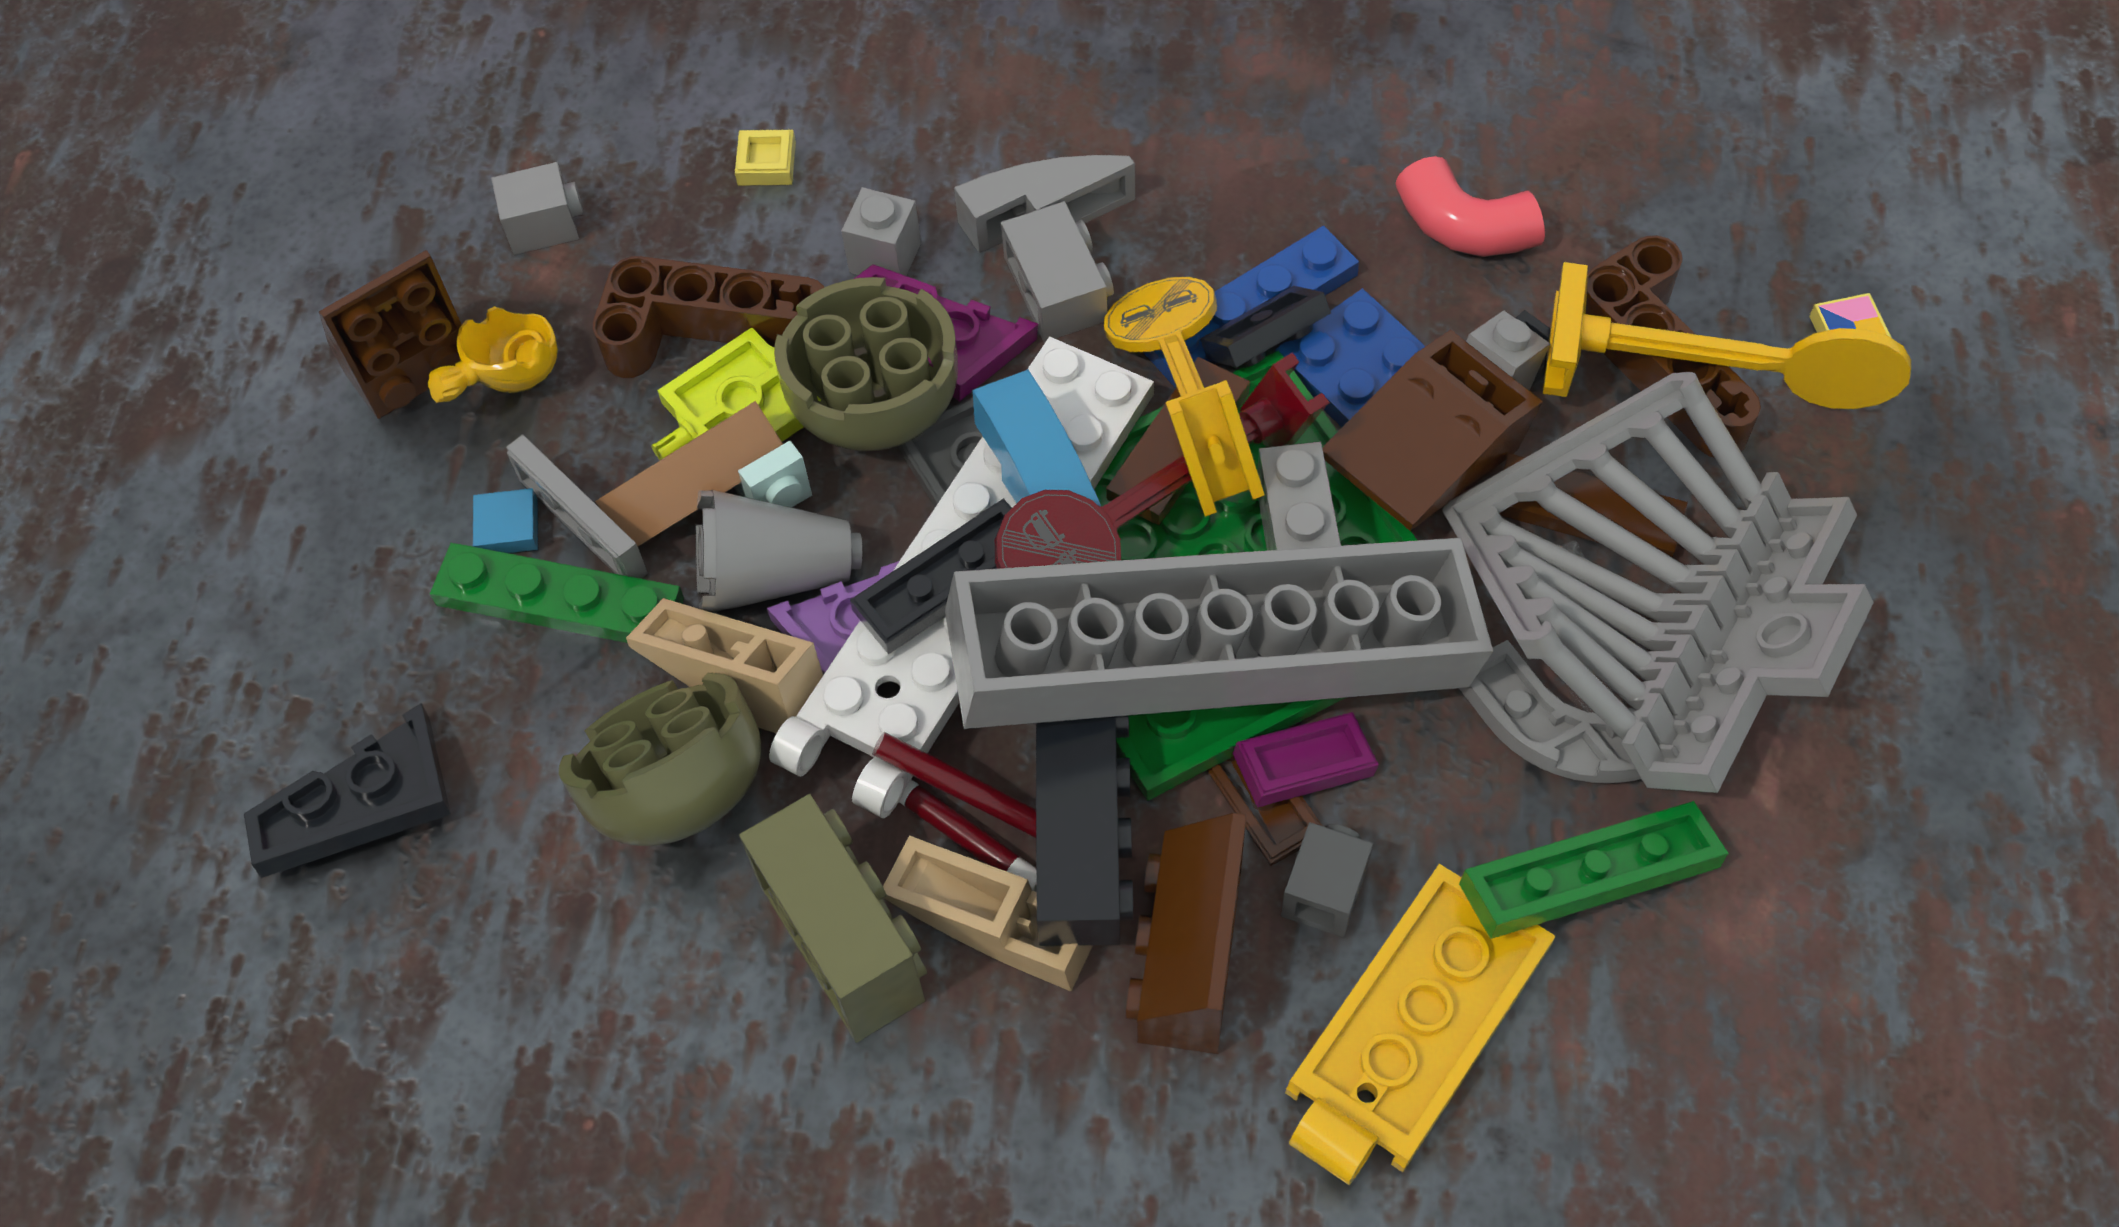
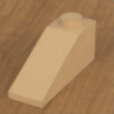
M664 598L626 637L630 648L689 687L702 685V679L707 673H720L730 676L737 683L754 715L758 728L774 733L778 732L779 728L788 718L797 716L823 677L813 642Z

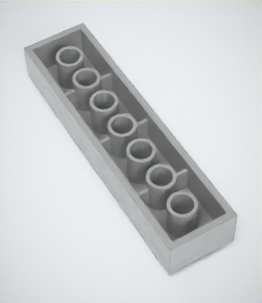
M1461 538L956 571L953 574L945 607V617L964 729L1466 688L1471 685L1493 653V647Z

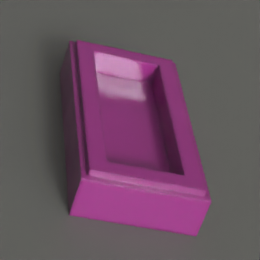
M1353 712L1242 740L1236 743L1233 751L1235 760L1257 807L1373 777L1379 766Z

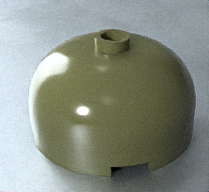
M879 277L856 278L838 282L814 292L796 306L798 314L786 327L782 336L777 334L774 355L781 389L787 405L796 419L809 432L837 447L856 451H878L905 444L917 438L935 424L948 407L956 388L958 354L954 326L942 304L923 289L916 294L904 289L886 286L885 278ZM928 357L931 360L934 367L929 366Z
M707 673L702 679V685L678 689L673 680L662 683L616 706L584 730L590 742L584 746L576 757L574 754L562 757L559 765V776L578 810L594 829L606 837L623 844L634 846L663 845L705 830L736 806L748 791L756 776L761 757V739L754 715L734 679L725 674Z

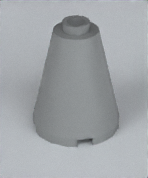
M699 490L697 509H702L703 525H696L697 593H709L710 595L702 597L698 605L701 610L716 613L827 587L841 581L842 583L848 582L851 569H861V534L851 533L850 524L847 520L716 490Z

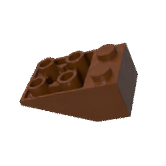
M427 250L319 311L329 346L345 375L377 419L395 409L406 406L415 397L429 390L428 381L431 371L443 366H455L457 362H460L456 340L462 324L433 259Z
M1450 329L1415 353L1322 447L1324 460L1411 531L1506 460L1509 453L1514 454L1518 451L1543 401Z

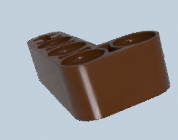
M1645 236L1593 267L1587 273L1585 314L1611 318V323L1695 334L1666 306L1670 300L1683 260L1679 247L1670 239L1662 236ZM1606 349L1605 353H1603L1640 391L1672 373H1695L1706 396L1741 452L1745 449L1758 418L1761 405L1759 397L1754 390L1729 366ZM1684 408L1667 417L1700 451L1714 458Z
M631 256L620 260L612 267L593 319L592 329L607 369L615 376L634 378L644 374L651 368L663 335L729 343L752 327L768 345L775 347L777 334L782 336L786 327L798 314L796 306L806 297L824 288V285L818 280L809 277Z

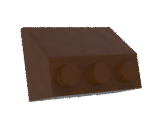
M1230 813L1166 830L1164 832L1162 853H1149L1144 892L1155 894L1153 915L1140 914L1135 946L1136 955L1146 956L1143 979H1130L1126 1005V1019L1137 1020V1043L1218 1054L1242 870L1246 814Z

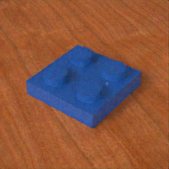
M1362 288L1333 308L1331 314L1313 323V330L1300 339L1283 343L1275 349V352L1279 350L1283 357L1293 352L1299 360V364L1294 369V372L1313 398L1320 393L1325 395L1330 403L1325 407L1324 411L1343 427L1425 345Z

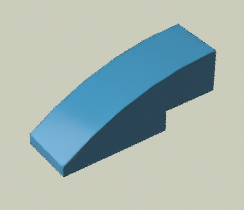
M1029 369L972 390L975 425L1000 462L1002 482L1016 504L1022 498L1042 490H1070L1093 500L1098 506H1101L1064 427Z

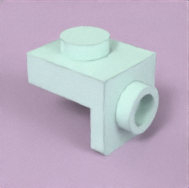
M791 441L786 442L738 470L741 483L734 486L739 496L790 508L812 496L803 457Z

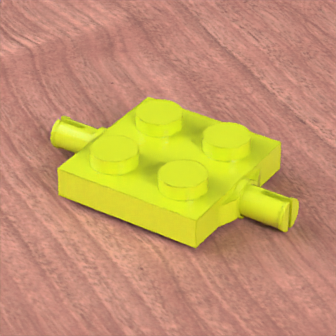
M751 327L657 390L661 403L679 424V428L651 445L659 460L665 458L754 401L757 402L782 442L802 429L804 426L791 412L781 389L775 362V347L768 345Z

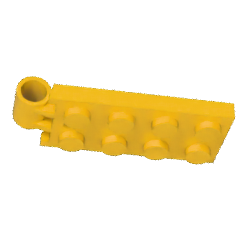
M1441 864L1434 870L1299 1066L1285 1091V1094L1296 1101L1301 1094L1314 1101L1295 1129L1289 1145L1347 1185H1350L1361 1171L1376 1144L1393 1154L1395 1157L1391 1165L1404 1172L1555 939L1554 934L1539 925L1490 939L1459 885L1462 877ZM1367 1090L1374 1095L1375 1100L1371 1103L1362 1102L1358 1098L1357 1093Z

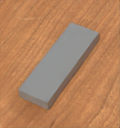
M523 434L506 447L508 450L507 455L519 481L527 489L533 488L537 498L615 574L640 579L648 574L637 544Z

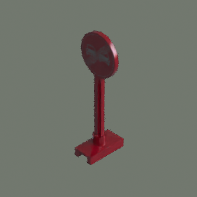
M1293 352L1271 366L1239 410V416L1248 444L1263 442L1266 448L1294 445L1330 403L1323 393L1307 401L1289 376L1299 364V360ZM1184 455L1105 506H1098L1093 500L1070 490H1042L1022 498L1005 514L994 540L995 565L997 569L1120 561L1121 543L1117 529L1192 481Z

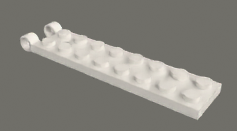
M1049 336L1028 369L1064 427L1093 489H1095L1135 423L1154 395V381ZM983 437L894 570L1003 498L1011 507L1016 505L1015 500L1002 482L1001 464ZM946 617L889 655L865 625L859 621L797 716H791L779 728L770 748V762L797 776H804L813 767L822 747L828 738L832 736L874 757L865 766L856 782L852 795L853 804L881 818L889 816L897 806L913 775L872 755L878 739L883 732H886L928 753L959 704ZM892 681L900 686L899 693L892 698H882L876 693L878 687L885 682Z

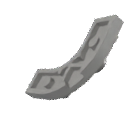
M1508 640L1493 647V653L1469 687L1459 688L1488 727L1506 746L1526 761L1541 769L1573 780L1591 783H1622L1642 779L1621 744L1623 740L1596 713L1586 712L1563 703L1548 690ZM1629 708L1631 712L1636 711L1634 708Z

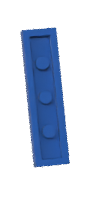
M1324 225L1214 292L1217 299L1215 315L1207 326L1193 337L1185 340L1193 362H1195L1197 357H1200L1212 364L1217 363L1207 359L1200 338L1292 286L1321 291L1326 296L1358 276L1359 261ZM1162 350L1143 352L1176 388Z

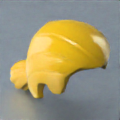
M495 306L487 310L486 319L481 323H475L473 320L464 321L459 328L456 340L460 362H457L455 366H443L430 372L428 381L430 394L436 403L456 399L467 386H473L477 382L494 390L508 393L533 388L548 376L557 359L558 346L551 324L545 317L538 314L512 313Z

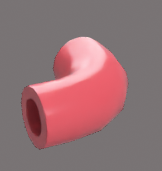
M1437 156L1423 158L1412 163L1397 177L1395 182L1396 189L1407 212L1424 234L1450 250L1485 257L1520 252L1540 246L1544 242L1545 227L1542 212L1536 198L1528 190L1499 199L1485 200L1472 197L1464 192L1457 183L1448 162L1443 157Z

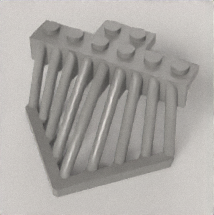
M1693 372L1670 374L1454 498L1442 509L1456 536L1461 538L1467 555L1527 659H1542L1623 740L1621 744L1647 788L1718 793L1766 696L1828 697L1874 603L1865 584H1823L1857 517L1850 498L1791 499L1779 472H1767L1762 483H1760L1706 396L1696 374ZM1682 408L1685 409L1747 510H1738L1665 423L1664 419ZM1631 437L1645 438L1729 538L1710 537L1610 455L1609 450ZM1577 468L1590 469L1599 480L1704 565H1684L1558 489L1554 481ZM1537 501L1549 513L1681 593H1654L1504 520L1499 513L1517 502ZM1630 609H1632V610H1634V611H1636V612H1638V613H1640V614H1642V615H1644V616H1646V617H1648V618H1651V619H1653V620H1655V621H1657V622H1651V621L1647 620L1646 618L1640 616L1639 614H1637V613L1631 611ZM1623 635L1627 636L1628 638L1634 640L1635 642L1641 644L1642 646L1648 648L1651 651L1646 652L1645 650L1637 646L1635 643H1633ZM1632 673H1634V674L1637 675L1639 678H1641L1642 680H1644V682H1641V681H1640L1638 678H1636ZM1599 679H1601L1606 685H1608L1614 692H1616L1636 711L1631 712Z

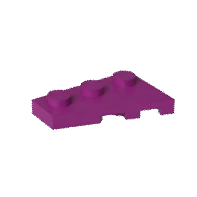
M873 264L854 278H885L886 286L904 289L916 294L923 289L942 304L951 318L955 331L958 354V378L953 397L958 401L965 398L973 389L980 386L1037 340L1038 323L1019 317L1016 323H1012L990 315L991 306L974 300H970L967 306L940 297L935 286ZM928 357L929 366L934 367L931 360Z

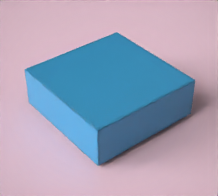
M533 488L473 495V547L504 553L538 550V499Z

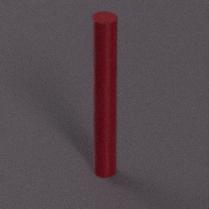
M883 732L878 739L872 753L873 756L1036 838L1035 808L886 732Z

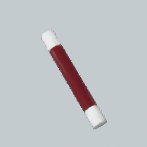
M912 779L909 781L899 803L983 863L1028 879L1031 890L1037 892L1036 868Z

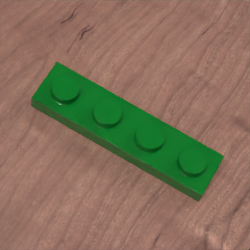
M450 543L430 592V596L436 606L628 643L626 637L663 598L681 604L684 600L682 590L677 585L456 543Z
M1695 801L1465 869L1459 885L1489 938L1493 939L1718 869L1722 866L1729 853Z

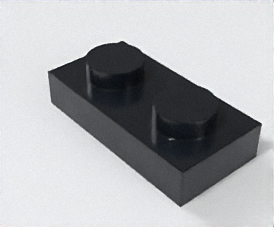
M1292 286L1200 338L1208 360L1232 366L1235 369L1247 368L1262 361L1266 357L1265 351L1278 343L1294 341L1309 334L1313 330L1312 324L1331 314L1324 292Z

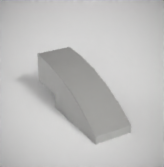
M1121 155L1058 157L1024 163L983 175L954 187L958 224L977 251L981 253L1003 242L1002 221L1063 201L1066 202L1075 222L1083 220L1084 223H1087L1135 200V163L1130 156Z

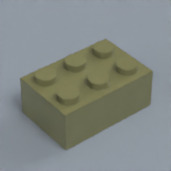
M808 794L739 834L759 886L855 1043H858L925 1002L919 978L927 974L926 968L918 955L921 947L902 915L893 919L883 900L887 895L880 880L867 861L859 865L849 845L853 844L852 839L834 809L823 814L811 794Z

